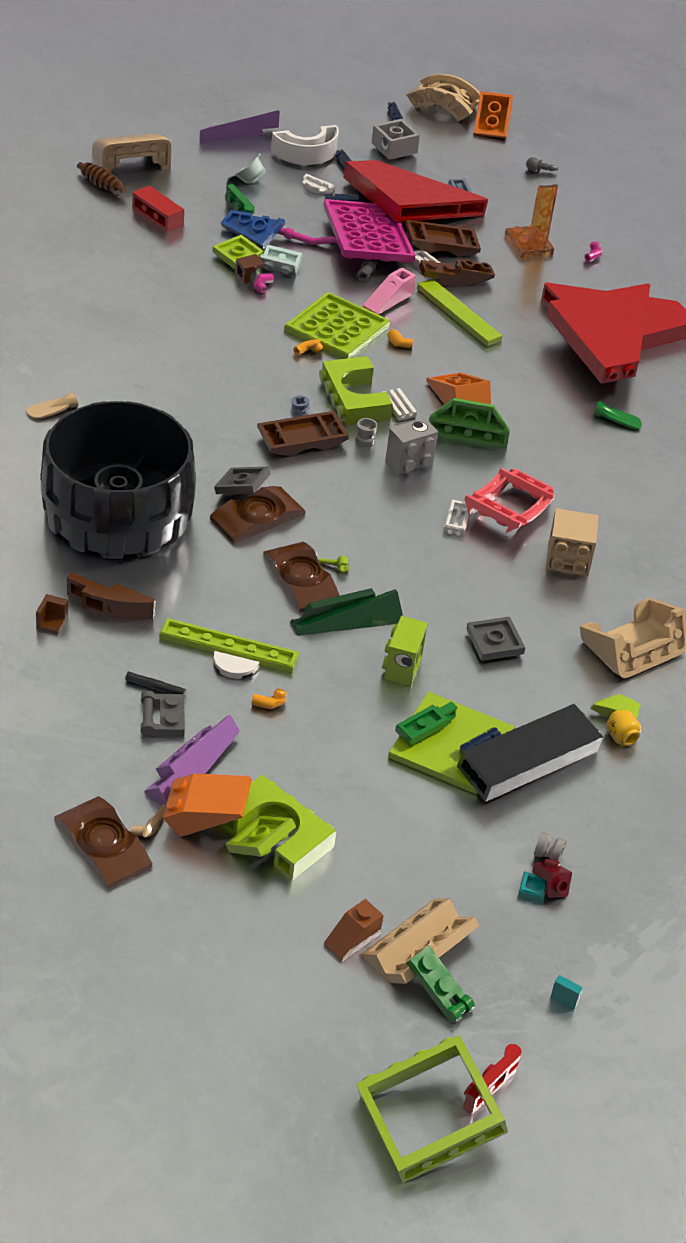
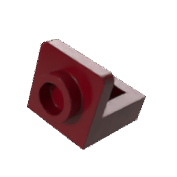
M546 859L545 862L533 864L532 873L547 881L546 896H568L572 878L571 871L560 866V862L552 859Z

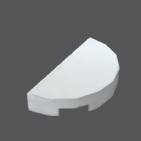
M305 174L303 177V186L309 192L330 194L335 191L333 184L309 174Z
M214 651L213 664L220 670L221 675L228 678L242 679V676L253 675L259 669L260 662Z

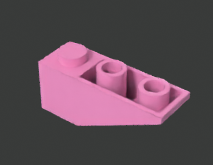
M404 268L391 273L363 304V308L379 315L414 294L416 275Z

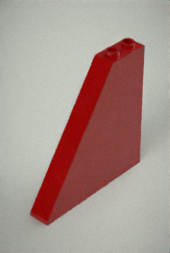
M377 160L346 161L343 178L396 222L485 216L488 204L486 197Z
M547 282L544 283L541 299L549 306V302L553 300L603 292L604 290ZM649 297L641 351L686 339V309L675 300Z
M641 284L549 302L547 318L601 384L636 376L650 284Z

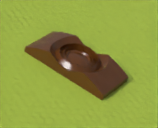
M406 220L405 222L411 243L428 253L435 251L451 252L457 257L477 254L481 251L474 229Z
M335 411L257 423V428L270 452L278 455L294 456L303 450L312 448L328 450L349 439V435Z
M269 486L261 487L256 493L245 499L229 500L210 515V520L235 544L305 515V510L282 487Z
M304 541L263 551L264 558L299 613L304 612V607L310 602L340 596L331 574L323 569L315 550Z
M100 796L54 816L55 822L107 889L152 868L153 863L138 837L124 826L115 808Z

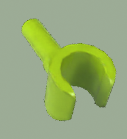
M341 555L337 559L319 558L320 564L337 566V570L341 573L349 571V560L345 555Z

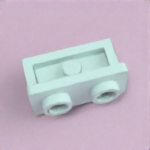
M267 245L264 254H261L259 258L264 262L263 268L266 270H276L286 275H296L303 254Z

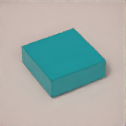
M524 871L518 896L543 903L547 881L536 874Z
M558 975L550 997L575 1010L583 987Z

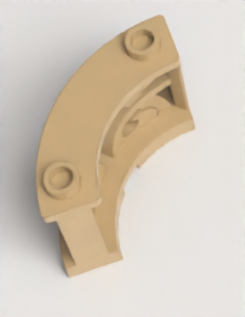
M434 74L424 77L420 80L421 84L419 87L408 92L406 95L415 109L425 105H440L451 113L457 121L470 115L478 105L480 92L473 85L462 78L449 74Z

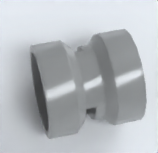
M370 418L360 419L357 422L358 432L356 433L355 441L360 446L370 447L376 441L377 422Z
M542 832L534 855L540 858L545 856L560 862L567 841L561 838H551L550 834Z

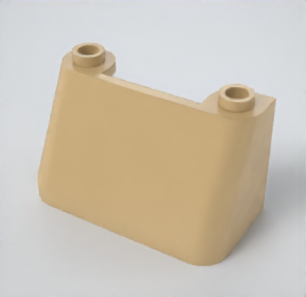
M150 133L100 138L94 141L92 145V155L97 166L103 167L110 172L113 167H120V159L152 156L153 163H159L162 170L171 169V143L163 135Z
M650 597L636 604L633 612L634 621L604 633L601 631V627L594 622H588L580 626L582 641L616 675L623 678L631 677L677 657L686 651L685 609Z

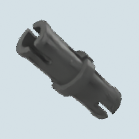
M380 259L365 260L357 273L358 280L361 282L367 281L370 274L375 272L376 265Z

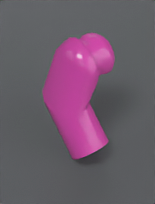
M597 241L590 243V252L584 255V259L588 263L600 258L602 255L601 247H599V242Z
M259 274L253 285L254 290L264 293L266 290L263 288H267L265 283H272L274 281L273 274Z

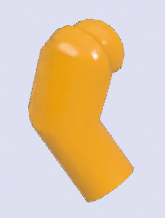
M395 329L388 332L387 337L394 347L412 349L413 339L403 338Z
M314 339L300 343L293 348V351L297 356L312 348L315 353H318L323 349V345L320 340Z
M276 689L274 696L271 697L254 694L251 705L269 710L285 704L287 692L283 689Z

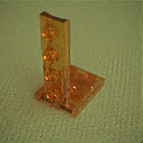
M557 184L538 186L530 226L506 228L505 236L520 258H524L525 254H532L533 257L540 256L544 252L553 255L554 247L548 240L558 190Z

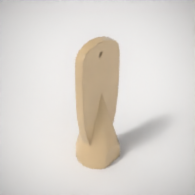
M72 392L63 398L26 408V413L32 419L40 420L60 413L67 408L78 407V401Z

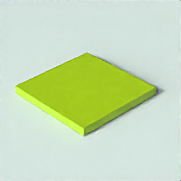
M326 292L284 325V331L305 341L318 339L321 341L324 350L346 359L353 357L390 326V320L337 295Z
M428 691L413 715L431 705L440 708L451 702V700ZM452 701L458 709L456 717L451 720L448 726L412 746L399 736L389 751L388 758L478 794L457 767L461 757L459 752L460 745L467 741L470 742L469 740L487 732V730L496 727L501 734L515 729V726Z

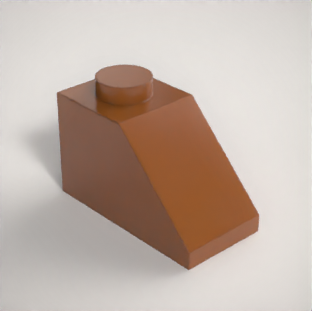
M364 899L343 915L325 940L324 946L343 962L381 934L384 915L368 900Z

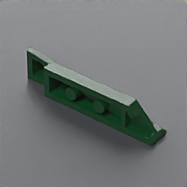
M370 588L310 602L304 607L305 613L300 618L292 619L290 625L296 635H307L398 624L403 613L396 589L375 596V592Z

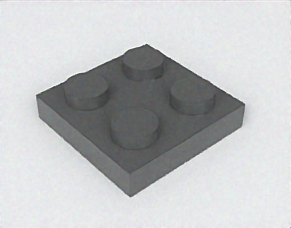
M269 466L231 467L214 486L216 495H253L270 476Z
M510 616L467 623L466 630L481 661L525 653V646Z

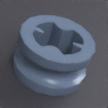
M298 395L292 398L291 408L294 412L302 414L309 411L308 397Z

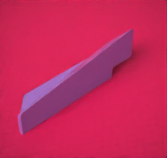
M276 110L221 125L209 126L200 130L199 141L206 142L261 136L263 129L279 128L280 111Z
M226 716L214 727L209 725L202 729L160 764L156 771L161 778L144 790L146 795L159 804H164L166 807L173 780L193 773L205 774L239 733V728L232 716Z

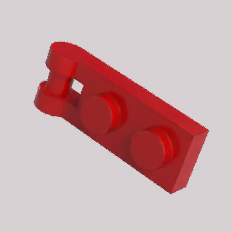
M516 1044L507 1045L504 1057L495 1065L490 1064L482 1074L492 1095L518 1068V1061L522 1051ZM471 1082L464 1092L466 1097L463 1108L471 1115L484 1103L474 1082Z

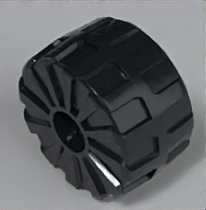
M130 401L91 403L60 417L52 429L48 430L44 438L40 473L44 511L47 510L50 529L55 535L60 533L66 538L71 548L82 553L86 550L97 552L102 558L122 559L124 555L135 554L137 557L148 556L158 552L161 549V545H170L177 541L185 532L187 522L191 519L196 491L193 440L187 429L183 428L173 416L163 410Z

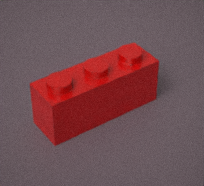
M146 186L132 193V208L168 232L184 225L185 209L151 186Z

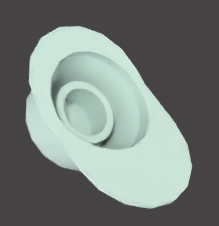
M261 154L257 155L246 167L232 176L235 175L249 184L258 181L266 173L265 168L258 159Z

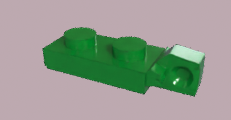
M452 701L440 708L431 705L398 723L395 732L412 746L448 726L451 720L456 717L458 707Z

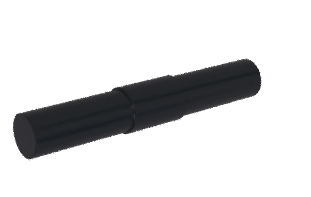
M129 671L125 677L126 681L169 694H184V697L186 694L185 688Z

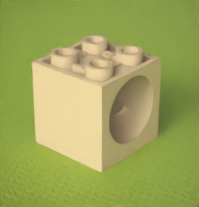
M556 508L548 541L545 569L589 576L597 541L599 515Z

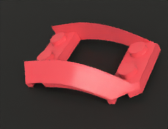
M500 468L497 475L488 484L473 492L472 496L466 495L464 500L469 515L478 512L482 516L491 517L499 525L508 526L506 531L508 533L534 520L551 503L555 495L553 494V487L518 469H510L509 472ZM509 482L514 488L525 490L532 497L539 499L530 509L522 514H518L493 501Z

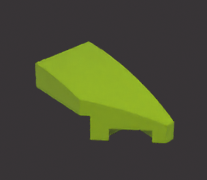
M618 694L594 702L590 709L606 718L615 711L629 710L637 719L641 704L631 698Z

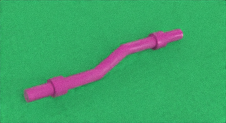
M288 227L286 229L281 228L277 233L283 235L284 238L295 239L310 245L338 244L335 236L313 238L294 232V229Z

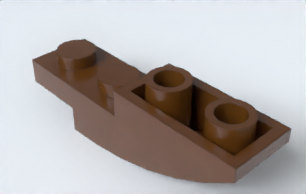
M457 259L456 264L453 265L451 263H438L433 260H421L419 264L423 277L435 278V281L441 286H467L485 282L495 277L491 265L486 262L478 263L468 259Z
M72 572L67 577V595L82 600L83 609L125 619H153L156 615V599L117 583L112 588H109Z

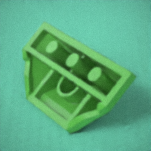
M453 398L429 417V422L438 431V436L507 448L510 429L494 405Z

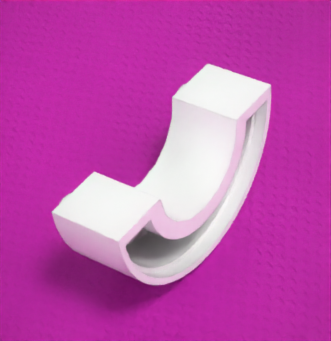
M337 125L320 127V134L313 137L296 136L289 130L272 132L271 151L278 159L299 164L302 167L313 164L322 165L336 154L339 129Z

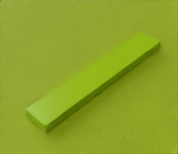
M433 278L418 283L417 289L487 347L502 341L503 335Z
M169 618L166 619L159 633V639L212 653L217 651L260 662L259 665L293 673L299 659V652Z

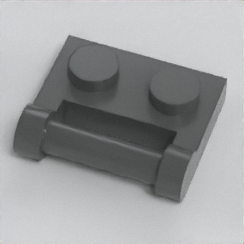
M142 692L143 722L140 725L141 733L145 736H184V694ZM153 706H160V724H154Z

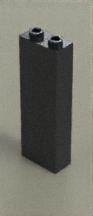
M574 703L462 751L457 767L486 802L596 753L604 737Z

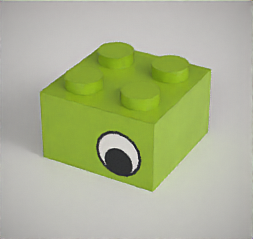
M401 616L398 624L393 625L391 631L392 640H387L384 650L385 653H388V656L385 655L382 669L385 670V680L407 686L412 685L423 656L428 622Z

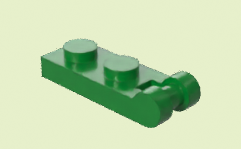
M233 184L227 185L225 193L226 202L235 211L252 213L253 216L255 206Z
M429 945L406 962L451 1023H456L462 1018L464 1012L468 1013L475 1007L473 999L463 992ZM453 998L457 1004L452 1005L449 999Z

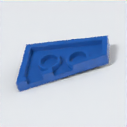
M231 210L220 222L223 228L238 236L243 235L253 244L263 249L286 224L285 219L282 218L275 220L270 219L269 216H252V213Z

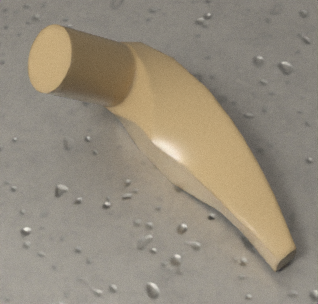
M163 804L145 826H132L131 832L136 836L150 837L153 835L162 821L165 805Z

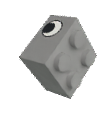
M403 119L373 125L371 143L385 157L393 160L398 157L418 153L420 135Z
M425 417L390 428L385 461L398 475L432 465L438 431Z

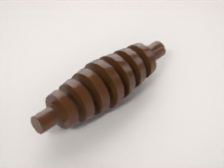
M79 162L77 164L81 174L95 186L115 194L119 192L125 194L127 192L123 182L107 169L89 162Z

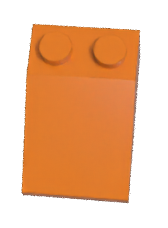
M481 91L473 135L507 138L513 107V95Z
M462 372L426 378L427 383L444 405L453 398L491 405L489 380Z
M194 773L179 777L172 782L163 819L179 837L243 818L252 779L250 776Z

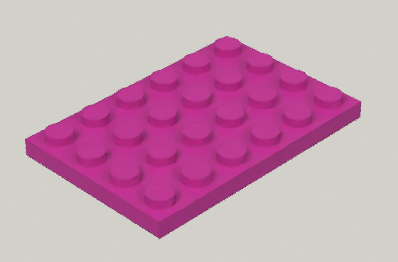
M324 199L323 207L343 257L349 259L363 258L365 260L380 259L385 262L392 260L401 263L415 261L416 255L401 222L394 221L374 203Z

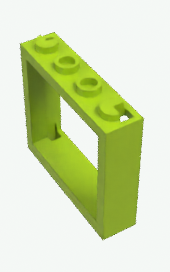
M460 1035L446 1038L439 1045L428 1050H420L413 1057L403 1062H395L386 1070L378 1074H370L356 1084L360 1097L402 1184L508 1133L505 1118ZM460 1056L490 1115L401 1157L372 1097L452 1058Z

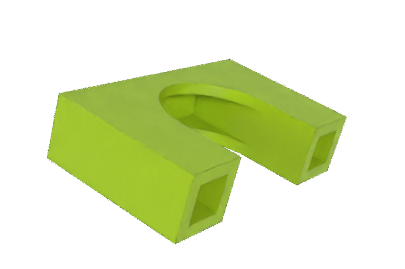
M368 356L323 361L322 369L319 370L320 381L324 382L326 393H329L331 403L336 407L337 415L342 419L345 426L357 424L362 418H370L376 422L391 420L393 403L387 392L357 394L346 389L350 386L372 384L374 367Z
M264 775L251 782L243 818L221 824L236 836L260 815L292 818L296 825V833L275 849L274 867L292 881L334 848L336 830L331 824L324 822L311 809L303 806L294 796L287 794L274 781H270Z

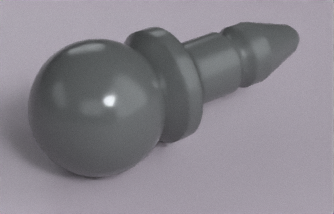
M530 157L526 161V167L530 171L537 170L540 172L541 169L549 171L558 170V167L542 163L541 159L538 160L535 157Z

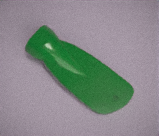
M598 402L594 416L606 417L634 430L641 429L642 422L638 417L609 408L604 403Z

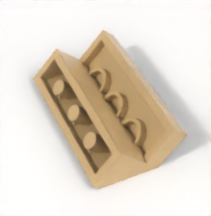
M434 898L361 955L368 964L390 983L406 984L415 977V974L406 964L408 960L428 945L438 958L479 927V924L475 917H459L450 898Z

